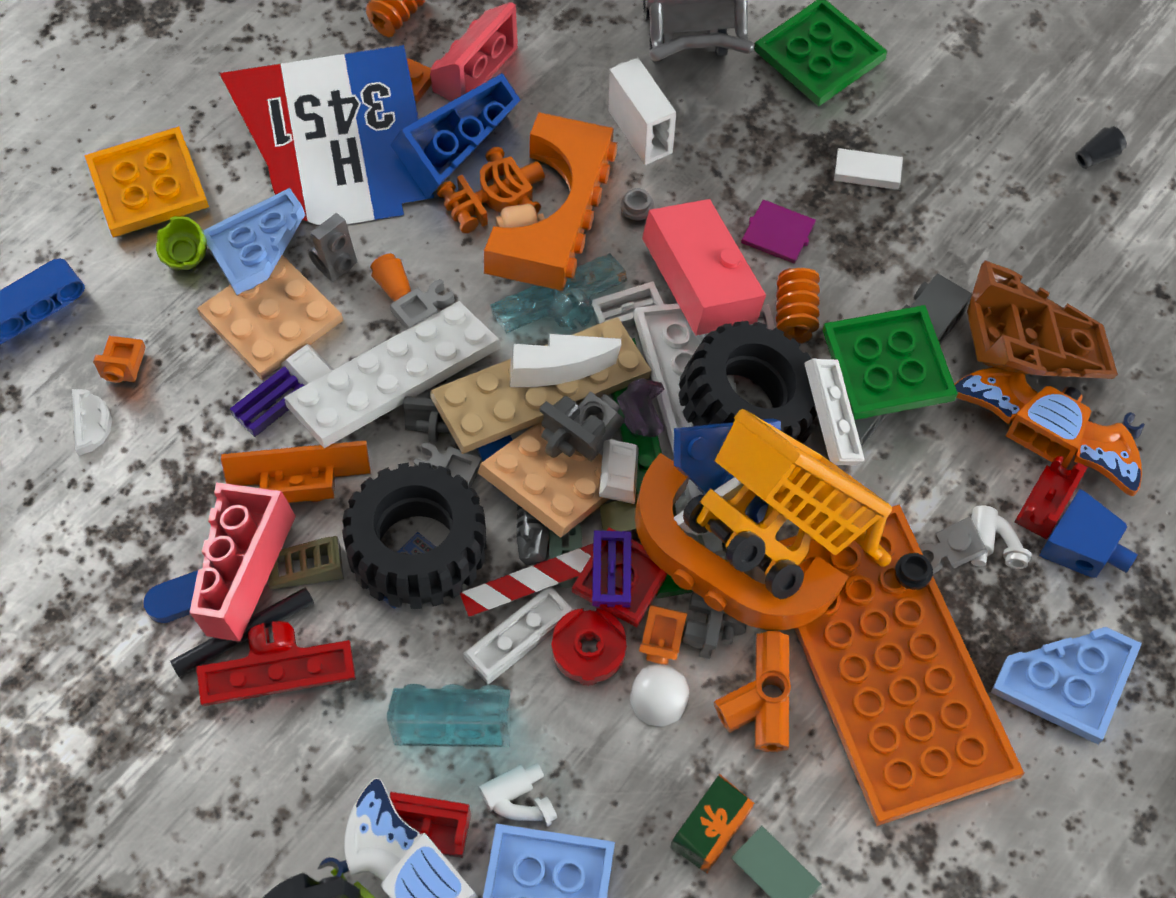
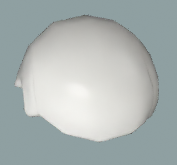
M653 664L642 669L633 683L630 694V704L636 717L648 725L660 727L677 722L682 717L689 700L690 689L685 675L674 667L663 664Z

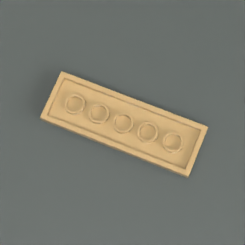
M616 317L572 334L574 336L621 339V347L616 364L596 374L558 385L510 387L511 359L432 389L430 397L461 453H467L542 422L544 414L540 412L539 408L546 401L554 405L564 396H568L579 406L590 391L601 398L604 394L609 395L650 378L652 370L620 319Z

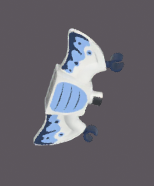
M373 778L367 784L350 813L344 839L346 860L340 862L336 858L329 857L324 859L318 869H322L326 866H331L336 870V876L339 877L346 872H350L351 875L370 872L383 881L381 887L390 898L478 897L425 833L421 835L401 819L394 808L385 785L379 778Z

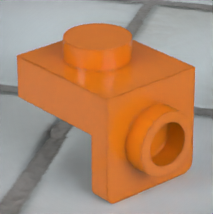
M109 336L103 355H95L93 363L100 377L109 382H135L146 346L141 339Z
M650 605L642 643L639 648V652L647 654L646 660L668 665L669 659L677 660L688 613Z

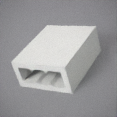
M635 58L610 68L608 111L641 161L646 165L672 154L676 111L639 58Z

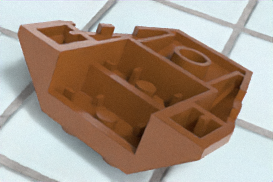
M986 260L981 264L967 309L978 362L1005 371L1030 375L1114 379L1118 375L1103 324L1068 303L1061 307L1047 298L1050 292L1041 287L1035 291L1020 282L1023 276L1013 270Z

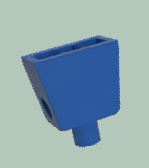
M1079 489L1039 556L1091 578H1097L1106 563L1127 573L1138 554L1119 544L1128 527L1127 524L1088 493Z

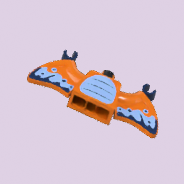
M996 367L975 371L954 384L958 393L956 398L992 411L1007 424L1012 422L1006 434V437L1050 462L1056 456H1063L1061 465L1065 469H1067L1075 455L1074 462L1081 463L1100 472L1127 495L1135 496L1141 484L1142 464L1134 439L1141 435L1145 424L1142 423L1137 427L1131 426L1130 424L1136 416L1134 413H1127L1122 423H1115L1109 426L1099 425L1088 421L1092 411L1088 406L1081 403L1082 394L1078 389L1065 387L1061 392L1052 386H1045L1038 393L1027 383L1025 374L1009 372Z

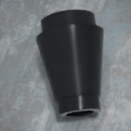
M1105 127L1077 151L1075 157L1078 164L1086 169L1120 156L1122 150L1127 147V142L1123 133L1117 127Z

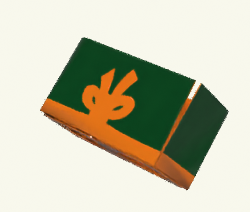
M719 774L673 838L670 848L708 873L745 821L755 803Z

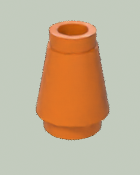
M388 253L372 262L370 266L372 278L394 302L411 292L401 259L396 258L392 253Z

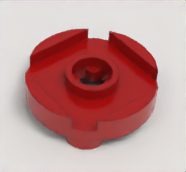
M584 608L567 613L554 628L551 643L554 662L565 676L574 681H579L582 685L592 686L597 682L607 680L621 668L626 656L627 643L622 624L614 615L602 609L596 608V611H584ZM584 638L587 641L596 639L598 641L596 644L597 650L592 653L582 651V643L580 641Z

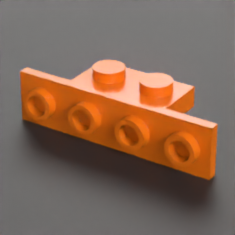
M366 440L333 443L326 448H323L321 445L221 454L226 484L239 486L260 484L259 488L282 491L288 503L318 502L324 499H334L335 477L371 474Z

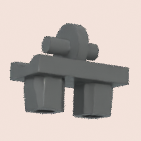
M426 390L416 397L405 396V430L428 432L429 442H437L439 433L451 434L430 397V391Z
M564 396L554 405L546 401L539 408L540 412L544 414L542 426L545 430L542 432L541 437L548 442L545 448L546 454L555 458L563 452L568 457H571L576 450L590 461L598 455L597 444L606 432L605 423L595 415H590L581 425L575 422L574 419L580 414V408L568 396Z
M692 591L689 610L707 614L706 623L688 619L685 624L682 642L699 648V657L710 659L712 650L717 647L719 632L723 633L721 642L732 644L734 635L744 634L747 625L737 621L728 614H723L724 610L716 611L705 603L704 598Z

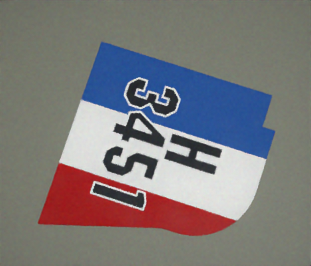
M404 45L220 73L226 88L268 166L275 195L290 188L305 212L304 221L321 225L335 213L346 220V224L404 215L402 203L427 199L390 145L401 129L419 120ZM432 194L428 199H433L434 195Z

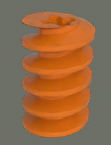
M372 0L366 6V14L372 26L380 34L392 37L395 34V30L400 29L403 22L408 21L410 14H415L418 7L425 3V0Z
M789 268L779 273L777 279L776 328L784 332L783 336L789 340L794 338L799 344L809 341L812 338V333L819 328V320L817 318L820 316L818 308L820 304L818 297L820 293L818 285L820 276L819 273L810 268Z

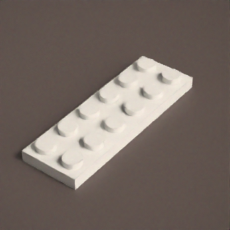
M458 301L284 397L286 407L321 446L326 448L402 405L405 396L416 397L500 349L499 338Z

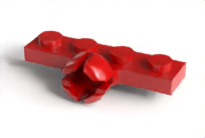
M272 621L274 642L271 643L269 629L265 628V623L256 625L248 632L250 647L248 656L242 659L196 666L200 703L202 706H209L356 680L351 642L346 640L306 648L298 647L292 625L284 621Z

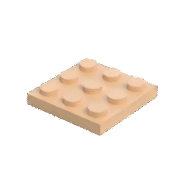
M283 255L268 280L238 295L229 285L197 308L199 315L261 380L280 368L283 361L306 344L311 345L343 322L342 313Z
M540 422L480 464L478 474L561 538L609 500L608 498L599 497L602 455L598 453L590 461L575 450L571 457H568L563 452L555 458L550 457L545 452L548 442L541 437L545 428L542 426V422Z

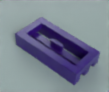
M284 366L232 406L230 411L232 416L256 437L289 411L284 398L277 404H275L276 400L291 388L294 389L292 391L294 392L305 385L300 384L294 375L291 376L289 370ZM264 409H269L254 422L250 421Z
M594 530L592 606L599 607L600 604H607V607L622 605V607L630 608L631 531ZM601 540L608 541L607 594H600ZM616 541H623L622 595H615Z

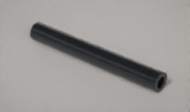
M304 587L251 616L240 642L212 637L170 660L176 674L180 677L195 669L196 666H201L248 640V632L252 627L265 623V628L272 627V621H283L314 604V601L307 588Z

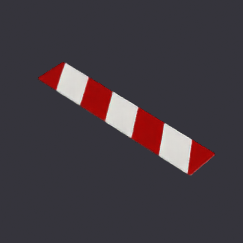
M593 543L461 592L460 596L468 616H474L578 577L593 554Z

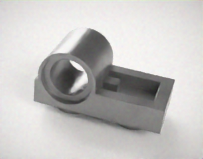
M338 213L332 215L310 232L315 246L308 251L309 257L318 270L332 282L342 274L350 271L357 263L346 220Z

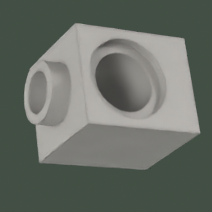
M590 391L580 403V414L574 421L581 425L590 415L604 414L602 421L605 423L606 432L597 444L599 453L603 449V442L612 438L625 422V419L617 413L621 406L606 394L599 398Z

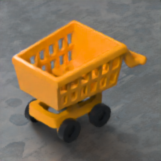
M745 409L739 410L734 417L735 421L715 462L744 485L731 500L724 499L711 488L706 494L694 497L688 502L683 512V520L687 527L698 534L709 531L722 541V550L726 554L727 561L736 570L744 572L758 566L765 572L767 590L779 599L793 596L801 587L804 574L798 565L806 557L812 538L835 556L852 541H856L879 566H887L891 562V556L879 542L887 517L892 511V506L821 454ZM756 495L769 504L765 517L761 522H755L745 513L746 507ZM787 519L799 527L795 543L790 547L784 546L775 538L777 531Z

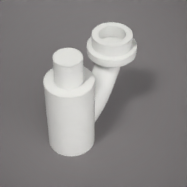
M984 505L974 507L971 520L986 547L987 553L971 560V563L978 567L986 565L987 556L993 554L997 532L1008 546L1003 552L1005 564L1015 569L1026 568L1028 562L1031 561L1032 553L1023 548L1010 523L999 516L998 511L993 507Z
M538 763L526 769L519 765L478 786L490 811L493 810L504 818L518 821H543L546 827L552 825L551 821L557 819V814L548 797L541 800L539 798L534 799L535 806L533 807L511 803L512 800L533 790L532 783L544 777Z

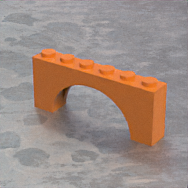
M538 112L530 132L529 158L539 160L554 168L566 181L570 193L564 204L554 214L540 222L514 228L493 226L484 249V274L560 291L564 290L567 279H573L576 272V253L582 254L586 239V234H583L584 230L591 229L594 218L592 207L599 206L602 195V187L600 185L601 183H607L610 171L608 162H614L618 143L613 142L614 128Z

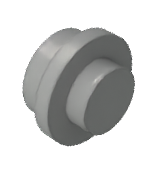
M631 189L621 200L623 214L632 220L646 219L649 210L654 209L653 199L644 189Z

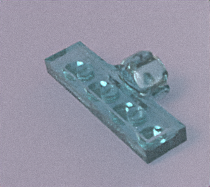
M609 253L576 267L574 278L567 279L564 290L560 291L534 285L491 304L492 315L506 334L544 317L553 318L565 330L575 331L577 326L572 322L576 319L581 327H585L592 319L594 307L591 305L593 301L590 297L626 282V270Z

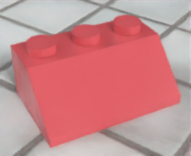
M509 2L486 10L478 20H474L470 24L468 31L459 40L457 39L452 43L449 51L441 60L438 59L434 62L430 70L432 91L449 101L457 99L487 82L516 51L518 42L516 5Z

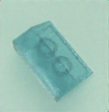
M407 684L403 688H393L387 711V723L394 746L510 747L511 691L504 690L501 686L485 685L480 689H465L461 685L449 684L443 686L442 689H427L424 685Z

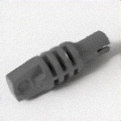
M517 504L516 537L519 559L525 565L542 562L546 558L549 528Z

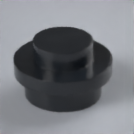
M910 553L902 556L897 561L895 576L897 581L905 588L919 590L930 583L933 576V568L924 555Z

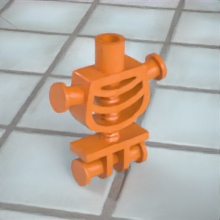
M493 147L485 154L488 163L484 164L480 169L481 190L474 193L464 176L460 175L457 176L458 192H455V184L448 181L438 187L437 194L440 198L445 199L444 206L448 211H452L451 217L453 220L460 222L459 228L462 233L472 232L477 228L479 222L482 227L488 225L487 211L482 205L485 202L491 209L500 214L505 207L522 204L533 205L538 214L541 204L537 201L533 202L531 185L545 179L540 163L535 161L519 168L511 156L503 158L505 155L503 148ZM504 175V180H500L499 176ZM493 178V185L487 186V182Z

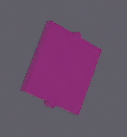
M763 199L754 217L751 216L749 218V226L741 243L795 264L803 247L808 246V237L815 225L816 219Z

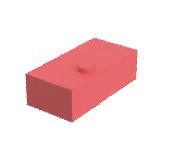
M706 199L650 209L642 239L695 336L716 331L719 326L731 323L733 326L735 322L748 321L750 325L757 322L766 294L711 200Z

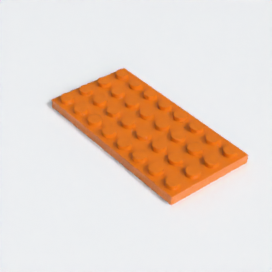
M900 504L892 506V511L887 517L879 542L891 556V562L887 566H879L856 541H852L835 556L813 538L810 541L806 557L798 565L804 574L815 557L818 556L849 576L839 595L820 617L794 629L876 826L1019 779L1024 775L1020 762L934 577L932 576L930 583L926 587L919 590L905 588L896 579L895 566L902 556L910 553L922 554ZM797 536L783 539L779 542L786 547H790L795 543Z

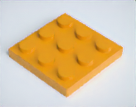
M179 126L84 155L113 238L170 220L174 216H183L209 207Z

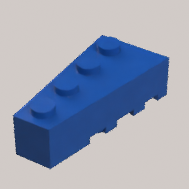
M501 73L401 129L390 145L428 199L509 115L521 99L504 74Z

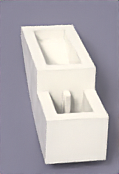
M550 334L547 346L513 344L510 362V387L558 385L601 372L616 364L621 347V339Z

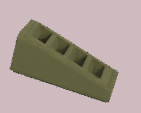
M338 536L321 538L281 549L268 578L269 589L273 590L344 579ZM328 555L329 563L322 565L321 556ZM314 557L315 567L308 569L307 558ZM292 560H299L300 571L294 573ZM278 562H285L286 575L279 577Z

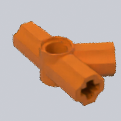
M766 631L756 634L755 680L713 702L721 723L729 733L755 720V749L764 752H779L789 749V693L791 688L789 679V635L783 634L780 631ZM767 685H774L780 688L782 695L775 698L768 697L762 689Z

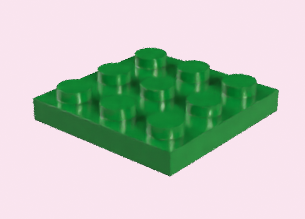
M816 0L757 40L754 46V51L818 107L886 60L888 52L827 0Z
M925 305L824 323L822 331L831 359L839 361L854 420L956 400L958 393Z

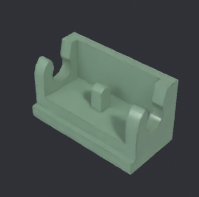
M763 826L731 857L771 898H812L822 888V884Z

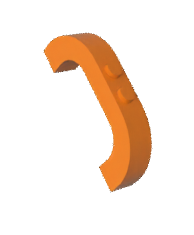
M662 453L656 457L648 468L639 491L635 509L636 530L648 556L660 569L670 575L679 587L685 590L691 589L704 598L705 603L716 611L724 610L726 614L737 621L764 630H789L804 626L820 617L831 606L849 576L818 556L815 557L805 571L803 583L799 590L789 598L779 599L767 590L765 584L754 580L744 572L736 570L729 562L688 536L673 518V505L686 490L689 478L674 466V461Z

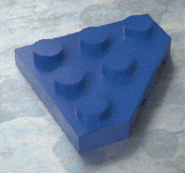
M774 418L762 419L781 430V421ZM734 422L674 428V466L683 475L687 476L702 494H706L710 488L716 490L734 478L733 475L715 462ZM756 495L746 507L745 513L755 522H761L765 517L769 504Z

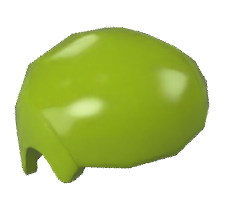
M171 217L169 224L158 230L156 252L160 261L172 270L192 269L204 259L207 250V239L199 224L189 217Z

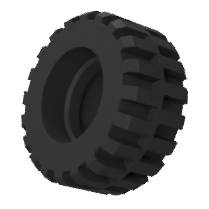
M748 321L735 322L733 326L731 323L719 326L716 331H711L704 337L680 376L679 387L681 390L678 395L680 405L685 406L682 411L687 423L692 422L694 426L732 423L735 421L734 417L739 410L745 409L760 419L774 418L781 421V431L798 441L818 415L804 364L812 358L807 352L803 353L799 349L800 344L794 338L789 340L783 336V331L777 328L773 330L766 328L767 324L754 322L753 325H749ZM727 375L742 376L758 384L768 395L773 408L757 407L742 399L731 387Z
M409 462L398 464V469L391 471L387 467L377 472L378 477L376 479L367 478L360 485L361 493L356 491L352 494L348 501L349 508L344 511L342 519L344 526L342 534L348 564L351 572L355 573L358 584L362 589L369 588L370 596L378 601H382L384 595L387 596L389 605L398 608L402 607V603L410 604L411 609H422V604L430 602L435 607L444 604L443 598L448 595L452 599L463 592L462 585L469 586L476 579V570L482 568L485 560V550L487 549L485 514L476 491L468 488V481L460 475L456 474L453 478L450 469L443 466L433 469L431 468V463L419 462V466H409ZM422 516L435 519L445 525L450 531L446 539L439 546L421 554L409 555L398 553L389 549L381 542L383 535L392 525L409 517Z

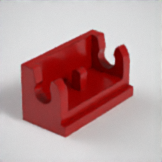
M1056 456L1050 467L1046 465L1014 521L1016 524L1046 540L1088 468L1081 463H1077L1073 466L1072 470L1065 469L1061 465L1063 456Z
M390 792V799L394 808L405 823L421 835L425 833L443 855L463 858L471 820L469 804Z

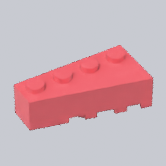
M216 482L214 494L217 499L215 508L210 510L208 520L211 524L209 538L204 540L202 554L205 556L203 567L198 570L189 613L206 636L240 642L296 515L282 491Z

